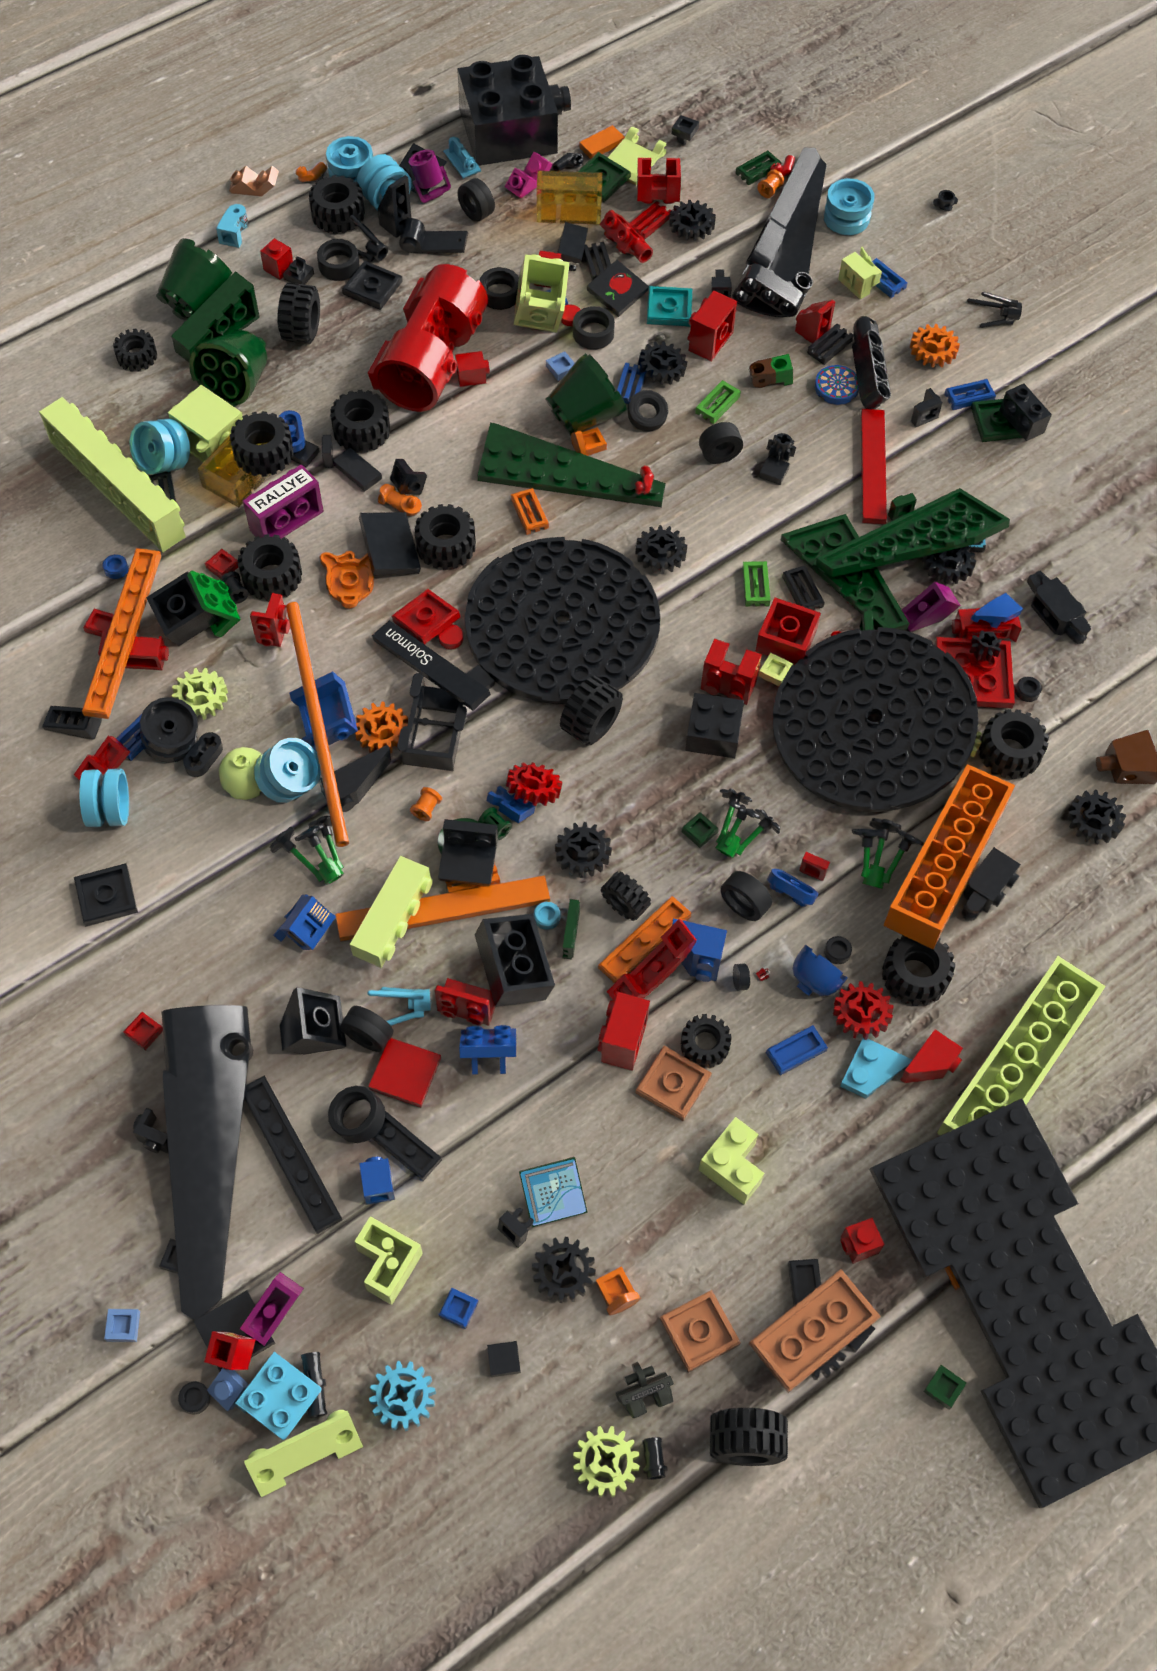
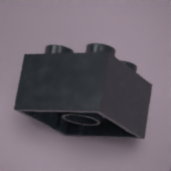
M523 54L517 55L508 61L494 63L476 61L468 67L457 68L459 110L474 160L478 166L531 158L533 152L541 156L558 153V116L562 115V111L571 110V96L568 86H560L559 88L558 84H548L539 56L531 57Z

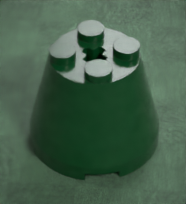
M186 238L180 239L174 247L158 288V293L156 294L158 300L168 304L173 309V314L182 320L185 317L189 318L232 275L229 267L209 249L206 252L194 246L196 243Z
M236 330L203 342L190 356L189 369L192 380L197 381L199 386H204L233 407L244 403L252 395L267 364L265 341L248 331Z
M586 353L574 363L553 391L545 398L548 405L552 408L551 412L559 422L562 420L563 426L570 436L573 432L584 431L618 417L627 410L619 391H615L613 384L608 379L607 373L590 354L587 355Z

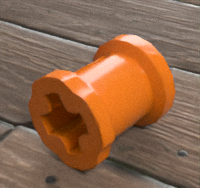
M775 169L770 170L767 178L758 183V192L765 198H771L775 194V190L784 184V177L781 172Z
M423 787L420 791V798L416 804L411 806L410 812L422 821H430L432 818L431 813L436 804L442 801V796L432 788Z

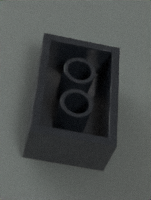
M534 914L483 919L474 935L495 1007L546 1000L555 987V983Z

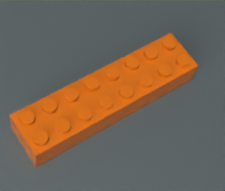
M966 765L891 904L883 925L884 927L934 949L1008 804L1015 787L1014 784L971 765Z

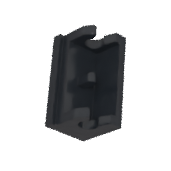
M565 222L557 252L561 254V260L581 263L588 228ZM569 264V271H576L577 266Z

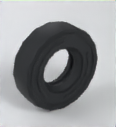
M652 390L640 391L630 399L627 408L628 418L631 424L639 430L645 432L655 431L667 419L668 404L664 397ZM643 404H651L656 409V415L652 418H645L641 415L639 407Z

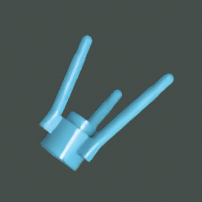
M382 987L381 990H369L367 992L369 996L408 998V1009H414V1012L387 1020L390 1026L413 1018L424 1017V1011H431L430 989L412 990Z

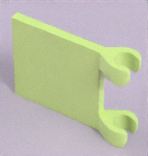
M631 127L625 138L608 158L631 171V177L627 181L637 185L638 158H651L652 167L659 158L666 154V149H664L666 143L659 140L653 151H650L636 144L639 136L636 135L639 129Z

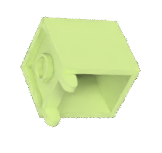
M525 254L519 275L513 325L557 333L565 308L570 262H565L558 258H543L536 254ZM533 283L550 286L551 291L545 292L529 289V285Z
M200 385L168 412L169 419L176 420L185 429L190 442V453L205 463L202 465L203 473L209 474L213 470L217 471L234 456L230 441L231 428L236 426L235 422L238 419H243L242 412Z

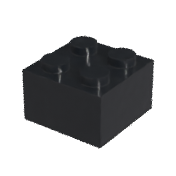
M188 571L146 597L164 635L177 646L182 645L220 621L217 615L202 609L187 576Z
M694 693L685 751L735 759L744 700Z

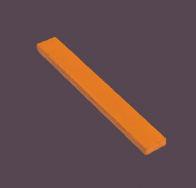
M140 548L135 550L82 709L84 716L109 719L147 602L146 597L149 596L161 559L160 551Z
M545 875L421 898L420 907L416 915H411L407 922V929L550 902ZM370 908L336 914L340 942L354 938Z

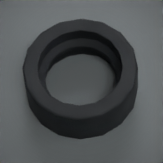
M332 239L326 241L317 251L319 271L327 279L334 281L349 279L359 268L358 250L348 240ZM336 255L350 258V260L343 264H331L326 261Z
M496 267L482 274L479 281L487 292V307L503 310L516 305L519 276L513 270ZM494 284H506L512 289L505 293H494L489 291L488 287Z
M590 306L581 309L574 316L573 337L575 342L581 347L597 350L606 347L614 339L615 319L608 310ZM588 323H599L607 329L599 333H589L581 327Z
M743 871L732 873L720 889L726 904L739 916L749 921L760 920L773 902L767 888L755 877Z
M355 1085L343 1089L331 1101L328 1110V1122L332 1129L346 1141L352 1143L366 1142L376 1136L385 1120V1107L381 1099L364 1086ZM363 1099L368 1101L371 1107L369 1117L359 1127L347 1129L343 1124L345 1111L356 1101Z

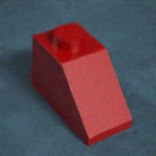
M827 300L814 303L805 310H801L796 317L795 332L810 343H814L831 328L835 301Z
M935 1029L905 1069L900 1080L904 1083L943 1079L948 1071L954 1073L962 1062L959 1055L963 1048Z

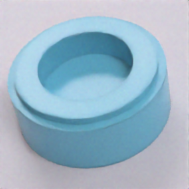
M542 902L536 906L534 918L537 926L544 930H550L559 924L560 910L556 904Z

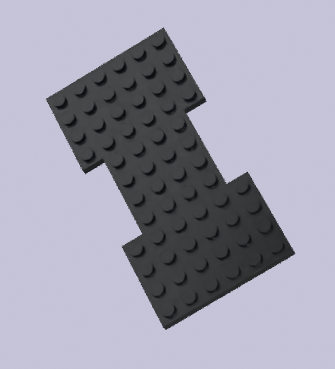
M1019 1099L869 1169L923 1278L950 1266L1006 1377L981 1390V1393L1039 1508H1044L1157 1450V1349L1138 1314L1114 1325L1109 1321L1054 1217L1079 1203L1023 1099Z

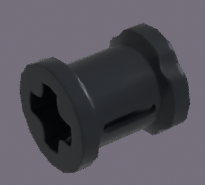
M231 571L220 578L227 585L228 593L235 604H239L247 599L249 592L246 587L242 586L238 572Z

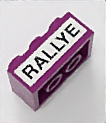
M302 464L295 469L289 470L282 477L270 482L266 487L243 500L249 530L255 537L259 536L260 538L264 537L265 534H269L270 537H273L275 534L280 535V539L324 512L319 482Z

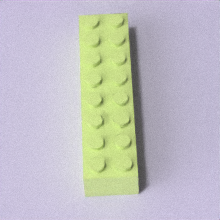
M61 397L39 411L50 443L162 552H165L186 537L183 529L185 524L179 515L181 510L178 504L173 499L169 500L159 485L155 486L152 484L149 476L144 471L140 472L131 458H125L120 448L115 443L111 444L102 430L97 431L91 420L87 416L83 417L73 403L69 404Z
M1058 956L943 1121L937 1134L941 1136L1019 1099H1023L1027 1105L1106 986Z

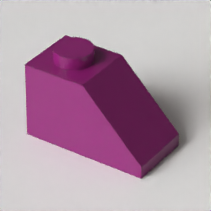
M934 582L906 605L902 612L909 622V631L913 632L943 621L961 605L949 587Z
M279 1272L240 1329L265 1346L304 1288Z

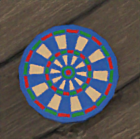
M827 366L821 369L816 376L814 386L816 394L819 397L821 395L824 401L830 404H847L858 395L859 388L856 373L846 366Z

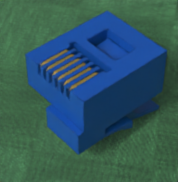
M301 895L293 908L284 916L286 921L273 936L280 942L288 936L301 949L313 950L336 916L329 912L327 908H324L320 902H317L318 900L313 896Z

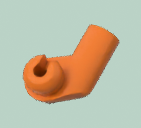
M319 162L309 171H307L306 167L300 166L296 169L295 173L301 182L316 181L327 171V166L323 162Z

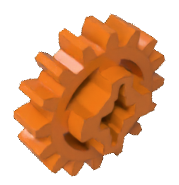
M926 324L925 329L919 327L918 331L913 333L910 342V348H912L911 355H916V361L922 359L924 366L927 363H931L932 368L935 367V364L943 367L944 362L951 364L952 359H956L960 343H957L959 338L958 336H953V330L947 332L946 326H943L941 329L938 328V324H935L934 328Z
M383 701L380 707H376L374 703H371L372 709L368 710L364 707L362 709L363 715L356 716V726L358 732L355 733L356 740L360 741L362 748L368 746L370 753L386 745L390 748V753H393L392 747H397L401 729L408 726V717L403 715L402 708L395 710L394 703L389 707H385V702Z

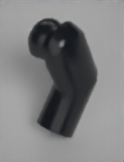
M566 153L555 161L552 167L557 173L564 168H578L583 164L584 157L581 153Z

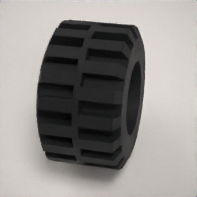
M333 175L332 177H324L323 180H318L315 182L316 185H312L310 188L309 203L313 223L320 230L324 229V232H333V234H338V232L347 233L348 230L352 231L357 226L350 219L351 215H354L360 222L364 220L365 210L362 188L353 179Z
M286 283L280 294L277 313L278 330L281 339L311 344L317 334L320 320V297L316 286Z
M363 389L358 390V392L348 391L347 395H340V400L336 399L333 402L334 406H331L330 409L333 435L338 444L344 446L346 450L351 448L356 453H359V451L365 453L369 449H378V445L382 446L385 443V439L389 438L390 432L389 411L386 401L381 399L377 393L373 395L372 391L367 390L363 392Z
M266 411L258 414L257 412H252V415L248 416L246 414L242 416V420L238 419L235 422L236 426H232L230 434L231 446L237 466L242 468L245 473L251 472L253 476L261 474L262 477H266L270 473L275 475L278 470L283 471L285 465H289L293 457L291 433L282 417L277 418V414L274 413L267 414Z
M439 504L437 508L433 506L428 508V512L423 511L421 518H417L415 526L416 548L419 557L424 559V563L427 565L432 564L433 568L436 569L443 567V570H448V567L458 568L459 564L464 565L467 563L466 559L472 558L473 552L476 549L475 526L473 518H470V514L467 511L463 512V508L459 506L454 508L451 504H448V506ZM441 535H452V536H454V537L449 538V539H439V538H437L438 536H441Z
M265 534L262 538L259 536L255 537L253 542L248 541L246 547L241 548V555H238V567L243 586L247 588L249 594H255L256 598L260 600L264 597L266 601H270L272 593L287 597L291 595V590L295 591L298 588L297 584H300L302 580V568L298 550L292 542L289 543V539L285 537L280 539V535L274 534L273 537H270L269 534ZM268 565H279L272 570H262V568Z
M589 677L575 689L566 702L560 718L561 729L586 746L594 744L608 732L615 722L622 706L623 694L599 677Z
M1008 709L1004 711V714L1001 712L996 713L995 717H991L980 739L982 742L978 750H981L979 753L980 758L985 759L983 764L986 767L990 766L992 773L996 774L998 772L1001 774L1000 777L1003 778L1010 776L1011 779H1017L1018 775L1024 778L1027 777L1028 773L1032 774L1035 772L1049 744L1047 743L1049 735L1045 733L1046 727L1039 724L1041 720L1037 717L1032 718V714L1026 712V714L1021 713V710L1018 709L1015 712ZM1003 740H1015L1019 742L1024 747V749L1011 748L1007 744H1005Z
M904 935L901 936V939L897 938L893 942L883 963L882 979L887 980L885 987L887 990H893L891 995L895 999L899 996L904 1004L907 1001H911L912 1006H918L920 1002L923 1003V1006L930 1004L931 1000L936 1002L941 995H944L953 978L955 962H952L954 959L953 952H947L949 946L946 943H940L941 938L938 939L934 949ZM910 960L920 961L929 967L932 975L929 977L915 976L908 971L905 962Z
M729 1408L713 1413L710 1416V1456L722 1463L740 1466H767L783 1462L788 1458V1419L778 1412L761 1408Z

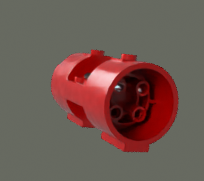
M440 264L434 266L426 274L425 278H419L403 307L407 320L406 327L396 331L390 341L385 340L368 371L373 390H379L389 401L403 409L423 412L432 409L436 405L446 384L457 369V362L453 357L454 347L465 345L470 340L472 334H474L477 326L481 324L482 315L488 304L487 292L479 280L475 281L466 274L467 270L451 264Z

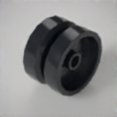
M173 697L159 698L151 702L143 710L140 719L141 745L145 752L153 759L165 763L181 761L197 742V715L192 707L183 700Z

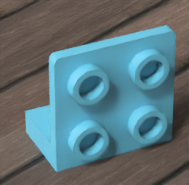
M273 1352L236 1401L235 1406L244 1413L247 1412L279 1438L285 1440L319 1395L321 1387L276 1352Z

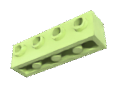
M399 857L350 943L353 956L380 968L383 967L386 960L389 961L395 952V943L398 938H402L405 935L411 915H416L423 893L427 894L431 888L432 879L429 867L405 857Z

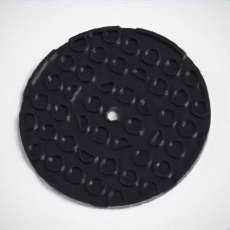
M565 537L537 539L512 548V552L501 558L497 557L486 566L474 582L467 598L468 602L465 612L467 641L480 667L496 683L510 692L530 700L549 704H566L575 689L592 676L599 677L617 690L623 688L649 662L656 648L660 632L659 603L646 575H642L634 567V563L620 552L586 539H582V542L565 540ZM566 616L569 620L558 623L556 618Z
M878 627V630L860 631V629L845 631L831 636L807 650L804 659H800L787 672L778 688L773 708V730L777 749L784 764L795 779L814 795L829 803L847 809L866 812H884L910 807L925 801L944 789L956 778L967 763L974 748L979 721L976 694L972 683L961 665L948 652L945 653L934 646L931 640L908 631ZM876 713L882 719L879 723L868 720V716Z

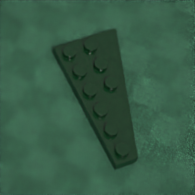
M846 514L781 534L780 540L861 614L864 611L873 612V625L877 629L878 627L899 630L908 629L909 622L877 567L831 577L816 566L817 557L859 537Z

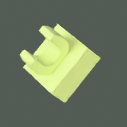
M770 653L761 667L758 676L780 686L793 663Z

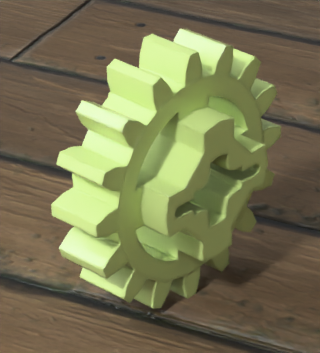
M194 668V674L190 675L186 671L184 672L186 678H177L178 685H173L174 694H172V697L186 702L192 707L197 716L201 715L203 720H205L208 713L212 716L216 715V708L223 710L222 702L228 701L226 696L228 690L223 677H218L216 671L209 674L208 669L204 668L202 673H199L198 669ZM214 687L216 688V694H215V695L213 694V693H214V690H213Z
M599 1426L597 1435L594 1436L588 1431L586 1432L588 1441H578L577 1445L582 1451L574 1452L573 1458L580 1461V1463L574 1465L573 1470L574 1472H582L578 1482L579 1484L585 1481L589 1483L587 1492L590 1493L595 1487L598 1489L599 1497L602 1498L604 1490H609L611 1497H615L616 1488L619 1487L622 1492L627 1490L625 1481L634 1483L636 1478L631 1474V1471H639L640 1465L633 1463V1460L639 1457V1452H631L630 1449L635 1442L634 1440L624 1441L625 1431H622L617 1436L614 1434L613 1426L609 1428L608 1433H604L602 1427ZM602 1441H610L617 1445L615 1447L604 1446ZM589 1449H591L594 1455V1462L586 1467L585 1458ZM601 1455H604L605 1458H613L611 1463L612 1469L608 1468L607 1465L602 1467L599 1465L601 1463ZM626 1456L627 1468L622 1475L618 1464ZM598 1476L608 1477L611 1482H600L595 1478Z

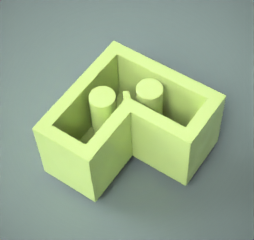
M735 1117L701 1159L699 1171L745 1205L760 1186L765 1173L745 1159L755 1146L758 1133Z
M370 1216L354 1241L358 1252L376 1261L364 1284L368 1292L392 1305L423 1253L419 1243Z

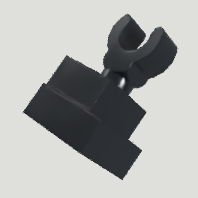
M715 269V277L711 278V293L714 290L731 298L732 283L730 277H724V269Z

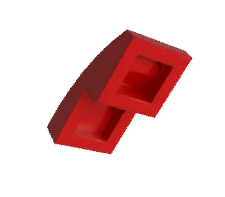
M108 735L94 756H86L74 773V776L80 780L84 770H99L104 776L108 769H117L129 755L130 751L115 737Z

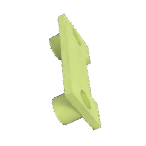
M338 1410L331 1413L326 1421L269 1449L260 1448L253 1451L244 1462L260 1496L263 1497L287 1485L284 1477L333 1453H336L338 1459L362 1448L363 1445L348 1411Z

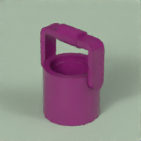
M422 150L411 156L409 164L415 177L412 183L418 198L423 203L434 200L450 190L451 184L443 166H439L434 151ZM444 179L445 185L437 187L422 196L420 188L434 187Z

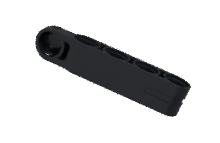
M861 316L853 325L854 343L852 344L860 400L866 409H877L891 397L888 373L878 324L867 316Z

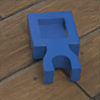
M502 786L497 787L496 794L492 791L488 792L486 800L492 805L499 806V812L517 823L534 814L536 807L530 801L524 804L523 799H515V794L510 795Z

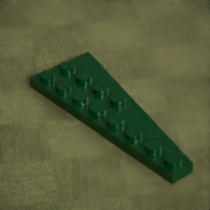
M491 422L477 475L480 482L533 488L536 490L661 508L666 484L653 479L652 487L648 494H637L635 492V483L642 481V477L638 473Z

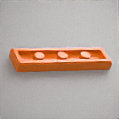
M672 896L598 965V969L615 983L623 974H630L662 942L660 937L672 926L673 919L687 921L692 913Z

